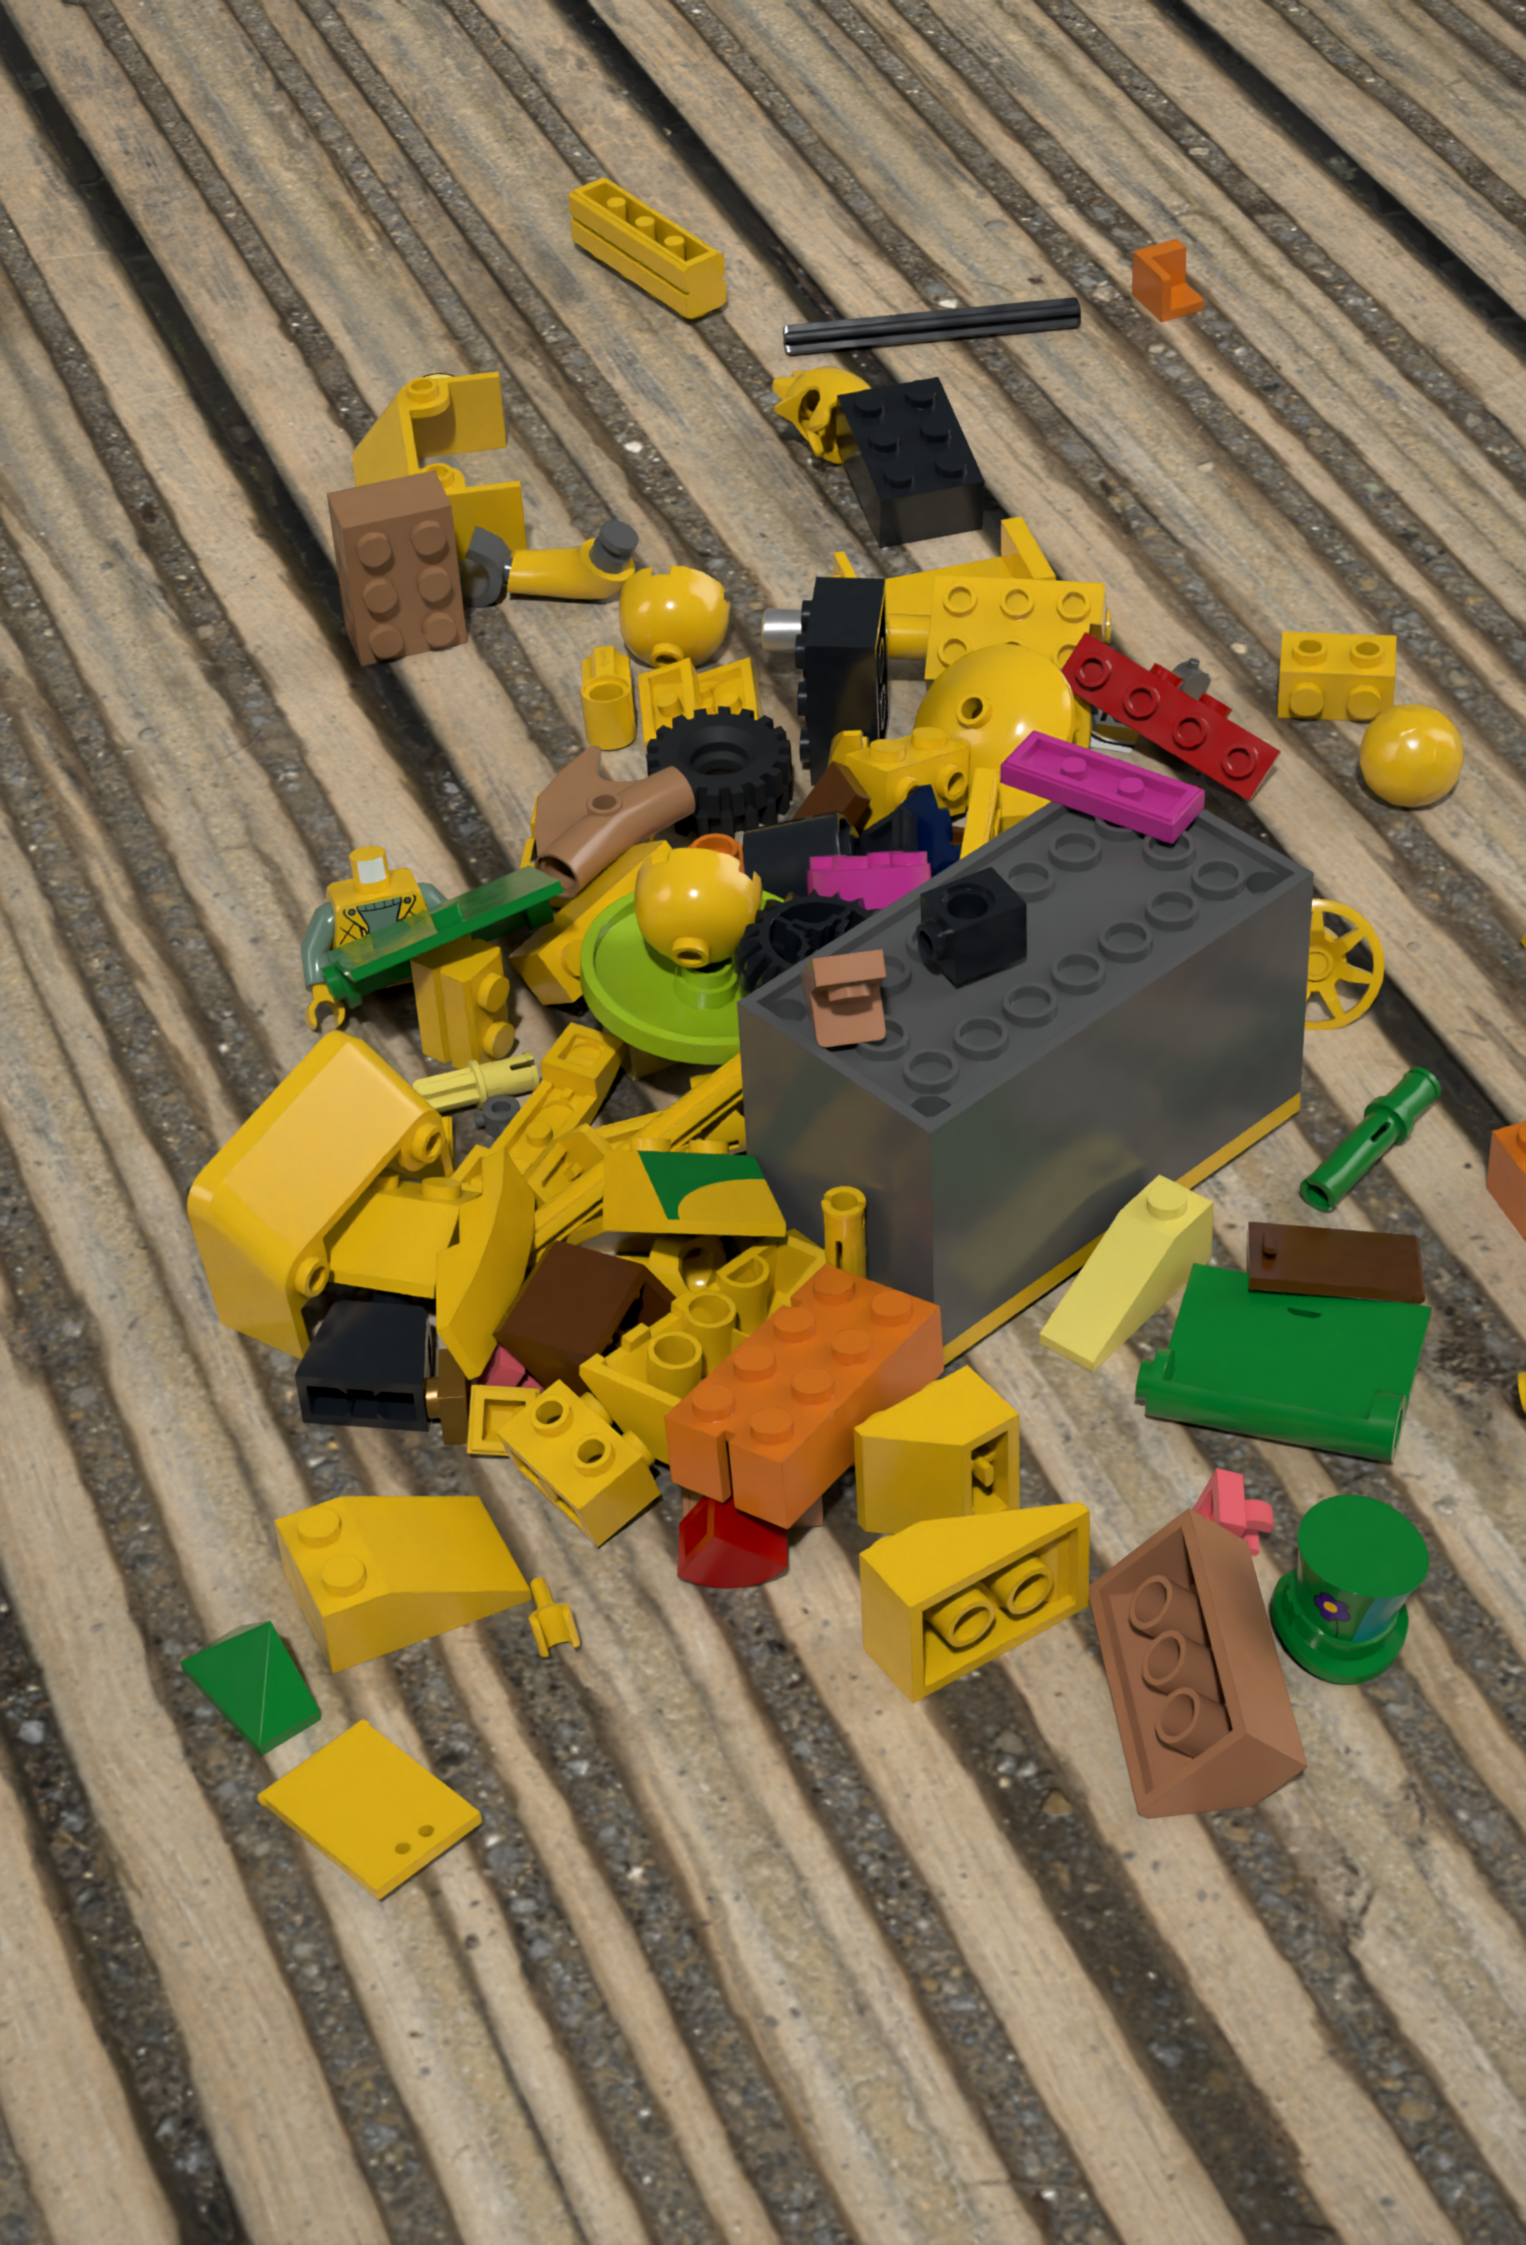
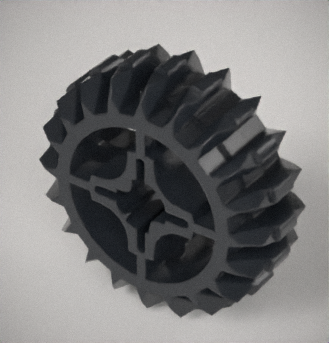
M815 889L812 890L808 897H799L795 893L788 891L784 902L767 899L764 909L757 910L755 923L746 926L744 935L735 952L734 972L737 974L736 982L742 988L743 998L882 909L866 910L863 898H858L851 902L841 898L839 891L832 897L820 896Z

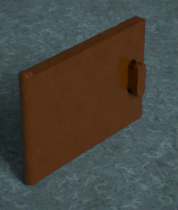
M1248 1222L1249 1289L1421 1304L1425 1301L1420 1240L1415 1235Z

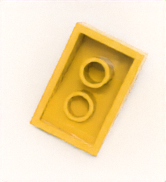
M340 1496L274 1520L284 1576L333 1674L532 1600L528 1584L479 1496Z
M1082 1502L925 1520L919 1521L894 1535H888L877 1540L870 1548L859 1553L863 1649L910 1702L914 1704L1089 1607L1090 1510Z

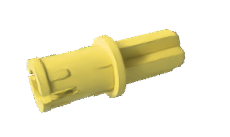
M527 1051L521 1055L478 1064L476 1060H470L464 1069L418 1079L412 1084V1087L440 1113L476 1104L478 1109H482L484 1102L495 1095L511 1096L528 1091L534 1092L540 1084L537 1065L530 1066V1063H534V1057L530 1051Z

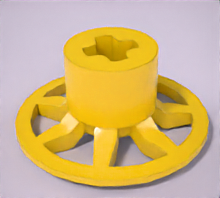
M1315 898L1312 899L1306 1002L1311 993H1320L1334 1017L1318 1021L1305 1020L1304 1030L1338 1029L1359 1018L1371 1006L1378 995L1384 976V951L1372 925L1359 912L1348 905L1333 900ZM1323 912H1331L1343 916L1357 928L1338 937L1332 930L1324 927ZM1364 936L1372 951V973L1346 963L1345 953L1349 952ZM1340 980L1369 984L1360 1001L1351 1009L1343 1012L1335 988Z

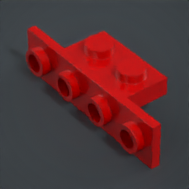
M1084 632L1061 669L1072 689V693L1248 801L1252 800L1281 754L1280 750L1227 719L1232 709L1205 692L1201 694L1198 700L1194 699L1179 689L1184 680L1168 669L1154 663L1149 671Z

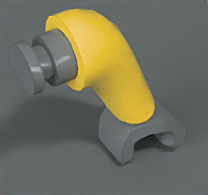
M609 520L602 525L597 538L589 539L583 542L581 546L517 549L514 557H511L512 552L500 537L476 526L465 558L469 560L458 563L463 605L485 607L493 603L500 595L503 583L508 584V593L567 599L592 600L608 598L621 591L627 578L635 572V563L631 556L639 543L638 535L624 522Z

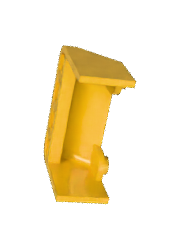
M499 371L438 379L419 377L409 381L407 385L398 391L352 453L356 487L436 471L452 506L458 563L469 560L465 558L476 526L500 537L512 552L511 557H514L517 549H527L520 480L466 487L464 475L447 464L434 463L424 468H419L418 458L507 448Z
M333 1030L327 1033L201 1170L192 1184L187 1200L188 1217L221 1324L302 1360L310 1346L301 1309L310 1298H314L321 1293L330 1273L327 1252L323 1241L324 1236L386 1166L420 1181L429 1177L450 1178L454 1173L444 1126L439 1112L360 1038L340 1030Z

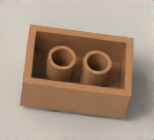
M436 471L327 493L345 628L360 665L366 666L467 643L452 506Z

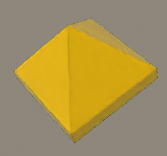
M471 1385L466 1453L509 1456L496 1431L537 1398L540 1394V1389Z

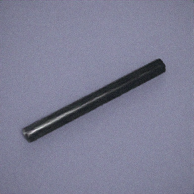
M1071 297L793 324L783 327V346L786 354L797 355L1074 328L1080 325L1081 308L1078 299Z

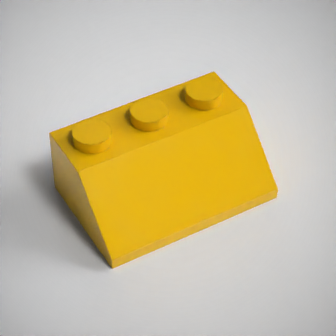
M384 1168L323 1238L327 1252V1262L330 1267L328 1282L431 1299L436 1298V1253L460 1243L459 1205L481 1196L482 1193L461 1190L462 1183L451 1178L429 1177L423 1179L422 1183L399 1180V1172Z

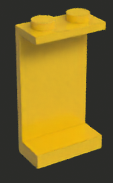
M1022 516L1001 520L1000 557L885 579L886 614L931 615L935 575L1056 580V575ZM845 552L833 553L834 575L828 577L857 578Z

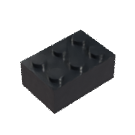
M939 377L837 395L836 444L879 548L982 529L985 481Z
M816 577L812 600L802 601V634H797L795 667L796 669H803L804 681H799L797 711L798 716H805L806 727H808L801 728L800 762L810 763L811 786H815L826 771L832 739L840 732L861 730L863 737L869 738V747L872 741L887 739L889 685L885 578Z

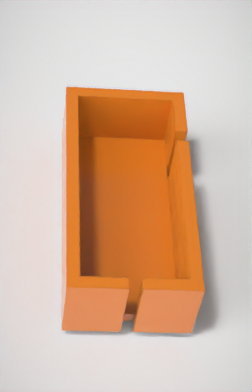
M824 1264L790 1297L791 1307L781 1305L664 1416L671 1482L724 1503L731 1496L726 1446L728 1443L735 1508L789 1529L855 1462L853 1428L863 1423L874 1413L885 1411L921 1391L927 1384L935 1381L944 1372L941 1310L939 1305Z

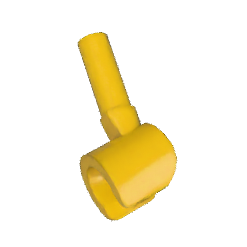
M542 1577L533 1579L530 1583V1589L537 1610L532 1612L528 1619L539 1655L541 1657H548L547 1649L563 1642H571L573 1648H577L580 1645V1639L570 1606L565 1603L554 1602L546 1579Z

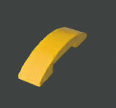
M570 1022L540 1061L543 1079L490 1149L476 1144L450 1178L462 1183L461 1190L482 1193V1158L506 1149L523 1176L550 1141L584 1123L590 1125L616 1076L627 1049L626 1042L617 1036Z

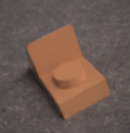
M882 949L813 958L800 972L816 1042L820 1047L826 1048L877 1041L885 1037L886 1028L879 984L886 978Z

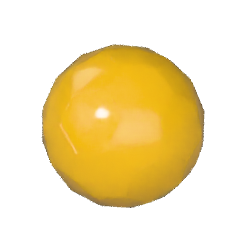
M1416 703L1395 705L1379 714L1365 730L1359 747L1360 766L1365 782L1379 798L1397 806H1425L1444 797L1458 781L1464 765L1463 742L1458 728L1445 713L1429 705Z

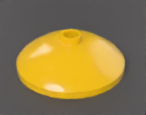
M992 645L964 655L947 667L936 678L919 706L913 730L918 727L940 728L947 732V737L970 746L969 779L966 798V809L968 810L975 768L997 769V773L1000 774V765L1033 730L1072 743L1076 724V706L1072 689L1066 677L1043 654L1020 645ZM983 706L981 713L976 718L971 719L975 711Z

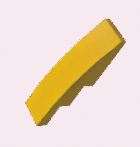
M506 1149L482 1158L483 1195L459 1205L460 1243L436 1253V1331L468 1380L482 1374L498 1343V1340L492 1334L521 1288L533 1240L535 1196Z

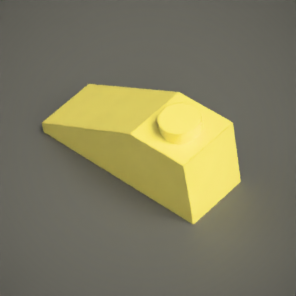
M1159 1174L1120 1210L1039 1333V1343L1094 1372L1188 1282L1193 1263L1206 1265L1211 1260L1214 1202Z

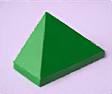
M271 1621L240 1625L180 1661L182 1671L260 1757L321 1720L318 1706Z

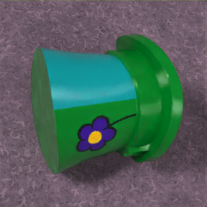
M1355 1494L1336 1495L1320 1501L1308 1510L1302 1518L1298 1529L1297 1570L1286 1573L1278 1580L1270 1599L1271 1614L1276 1630L1289 1652L1303 1667L1328 1682L1341 1685H1356L1380 1676L1393 1665L1403 1649L1409 1627V1617L1405 1601L1423 1582L1429 1569V1552L1423 1537L1402 1513L1390 1505L1371 1497Z

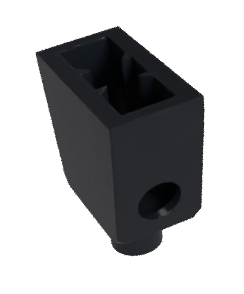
M376 1289L371 1302L341 1300L332 1304L295 1373L303 1423L429 1432L431 1418H428L426 1378L433 1377L434 1357L428 1311L422 1306L412 1305L411 1295Z

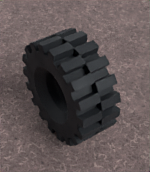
M718 707V714H707L706 708L694 710V718L688 720L683 714L673 718L672 729L662 725L656 731V739L650 738L647 745L648 754H646L648 776L666 767L673 766L685 776L694 794L695 811L692 815L675 823V833L686 837L692 830L697 832V838L717 833L730 836L735 840V832L743 831L745 833L746 829L758 827L759 824L764 826L777 823V814L785 816L790 809L789 801H793L790 740H787L786 731L782 726L774 728L773 719L763 715L758 720H755L753 710L742 708L740 714L736 715L731 714V707Z

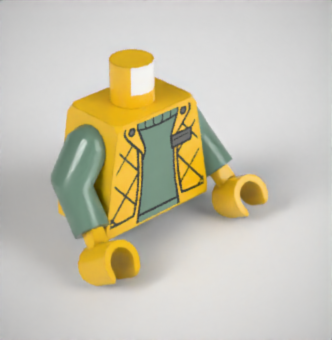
M361 847L349 854L353 878L334 882L327 886L326 903L315 909L302 938L301 956L305 988L308 992H312L313 1001L305 1009L304 1020L306 1025L312 1030L317 1028V1019L315 1017L317 1005H327L332 1009L335 1029L341 1025L345 1016L343 1004L340 1000L337 1002L333 1001L320 971V968L329 965L326 952L448 900L433 884L417 883L409 868L389 871L386 852L383 847ZM410 975L383 988L413 982V977Z

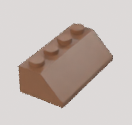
M1188 1508L1089 1585V1600L1138 1814L1148 1819L1252 1807L1308 1767L1248 1542Z

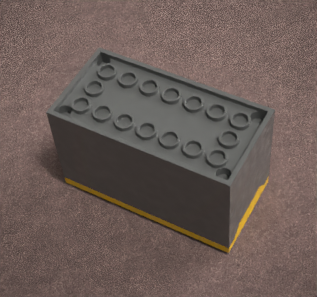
M1051 801L737 1002L747 1155L755 1157L786 1222V1234L824 1250V1216L821 1208L824 1194L828 1190L839 1186H851L860 1190L866 1198L867 1279L940 1306L944 1365H946L1085 1265L1120 1210L1159 1174L1187 1189H1191L1300 1110L1314 873L1206 809H1203L1175 842L1171 844ZM992 867L1027 904V957L955 984L936 962L930 963L919 948L916 938V927L921 924L920 894ZM882 949L886 978L879 984L886 1028L885 1037L877 1041L826 1048L820 1047L816 1042L800 972L813 958ZM752 1236V1239L759 1242L766 1236Z

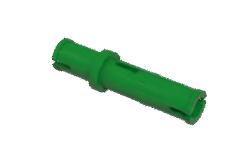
M1412 1067L1386 1096L1374 1098L1364 1110V1119L1337 1145L1317 1169L1300 1183V1192L1305 1201L1312 1208L1320 1212L1327 1213L1338 1205L1339 1200L1370 1170L1392 1144H1401L1411 1135L1414 1130V1121L1441 1095V1087L1436 1077L1424 1068Z

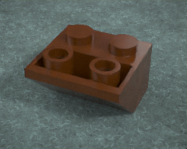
M555 1240L548 1244L492 1336L546 1389L560 1379L579 1398L586 1392H589L596 1398L579 1376L580 1365L597 1353L605 1358L621 1347L622 1336L640 1323L650 1327L671 1312V1302L677 1297L644 1264Z

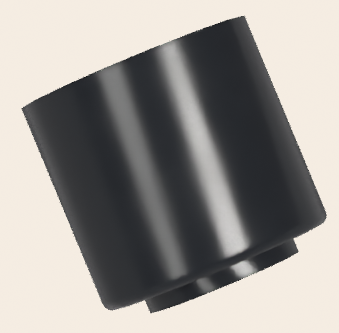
M832 811L746 829L742 845L745 875L752 880L755 871L761 878L763 891L769 892L785 900L788 891L795 893L799 897H808L807 870H810L809 857L827 855L860 856L859 835L855 827L850 825L845 814L840 811Z

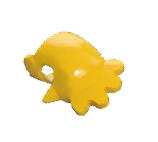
M834 366L818 367L807 371H793L791 377H779L773 380L772 391L782 399L773 408L776 414L795 425L809 442L816 458H823L836 464L844 463L836 444L837 395L872 388L856 374Z

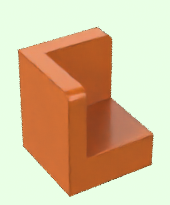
M1177 238L1133 251L1132 295L1161 323L1203 310L1204 299L1186 283L1187 247Z

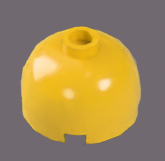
M670 565L669 574L652 575L653 567L641 569L628 577L621 589L619 625L626 646L636 657L655 668H660L689 657L693 666L696 667L714 655L724 640L731 609L730 601L727 603L724 599L725 589L720 582L704 572Z
M672 849L668 851L667 861L651 866L652 857L643 862L637 873L634 893L635 915L642 936L660 954L672 959L676 964L683 967L700 968L707 964L727 959L735 954L746 926L755 923L756 912L761 910L763 895L761 878L754 871L753 879L751 880L747 875L739 872L740 860L729 854L709 849Z

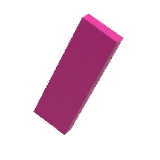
M1035 730L1000 765V783L1171 844L1175 842L1204 809L1205 790Z

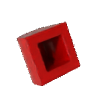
M731 1490V1496L724 1503L704 1495L679 1523L677 1577L706 1587L734 1589L765 1582L777 1576L787 1567V1529L736 1509L733 1490Z

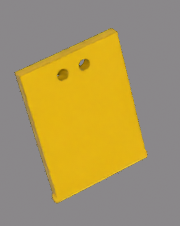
M365 1719L358 1721L257 1795V1800L261 1806L268 1808L377 1900L383 1898L482 1823L480 1811L370 1726Z

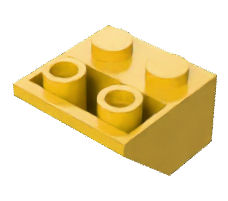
M968 1365L943 1379L930 1382L916 1394L885 1411L874 1413L863 1423L853 1428L857 1523L865 1532L894 1535L919 1521L1020 1509L1019 1413Z

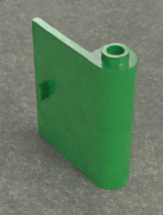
M529 865L326 952L329 965L320 968L323 980L333 1001L337 1002L345 999L350 1009L363 1004L362 996L412 975L410 959L466 934L471 935V940L479 938L489 942L524 926L529 931H533L554 922L553 912L548 899L564 893L560 880Z
M1193 1263L1168 1349L1159 1348L1154 1360H1142L1137 1377L1135 1396L1136 1399L1146 1401V1414L1149 1416L1393 1463L1429 1327L1432 1307L1405 1302L1249 1289L1248 1273Z

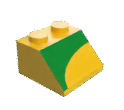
M631 1138L630 1151H605L602 1231L786 1237V1222L755 1157L752 1155H729L728 1141L689 1140V1153L670 1152L671 1139Z

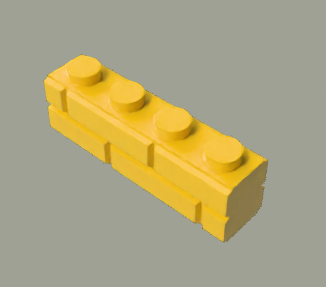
M602 177L578 187L568 195L570 215L574 217L570 221L572 241L592 253L594 258L602 260L620 272L622 277L633 281L648 291L653 298L661 300L676 310L681 317L686 319L701 318L707 312L723 306L727 301L726 281L722 279L725 275L724 254L708 246L707 243L657 210L650 208L646 203L607 178Z

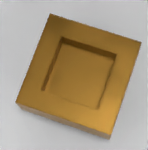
M448 1348L439 1349L438 1377L426 1378L428 1418H440L444 1445L467 1444L471 1381L467 1379Z

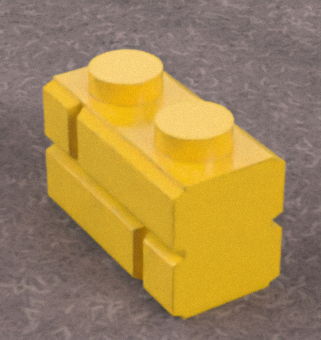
M466 934L410 959L424 1055L443 1063L452 1061V1067L460 1070L466 1068L467 1062L470 1060H476L478 1064L492 1062L503 1058L510 1051L515 1038V1029L508 1021L507 997L510 983L504 977L501 947L479 938L471 940V935Z

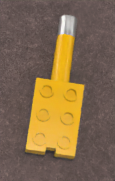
M935 575L931 615L886 614L888 659L926 661L924 677L926 691H928L936 678L956 660L970 652L992 645L1013 644L1031 648L1051 660L1061 671L1084 632L1105 644L1107 621L1105 583ZM766 609L763 613L761 626L762 648L765 652L795 653L797 634H802L801 610ZM1088 703L1091 707V714H1098L1099 709Z

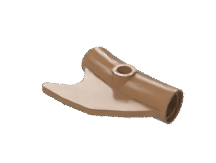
M590 746L558 773L537 798L534 828L538 856L535 860L534 868L560 880L564 893L557 895V897L565 899L575 897L588 883L620 858L633 845L644 842L658 832L693 814L695 811L694 794L687 779L677 768L673 766L666 767L643 780L608 781L598 775L602 758L600 747Z

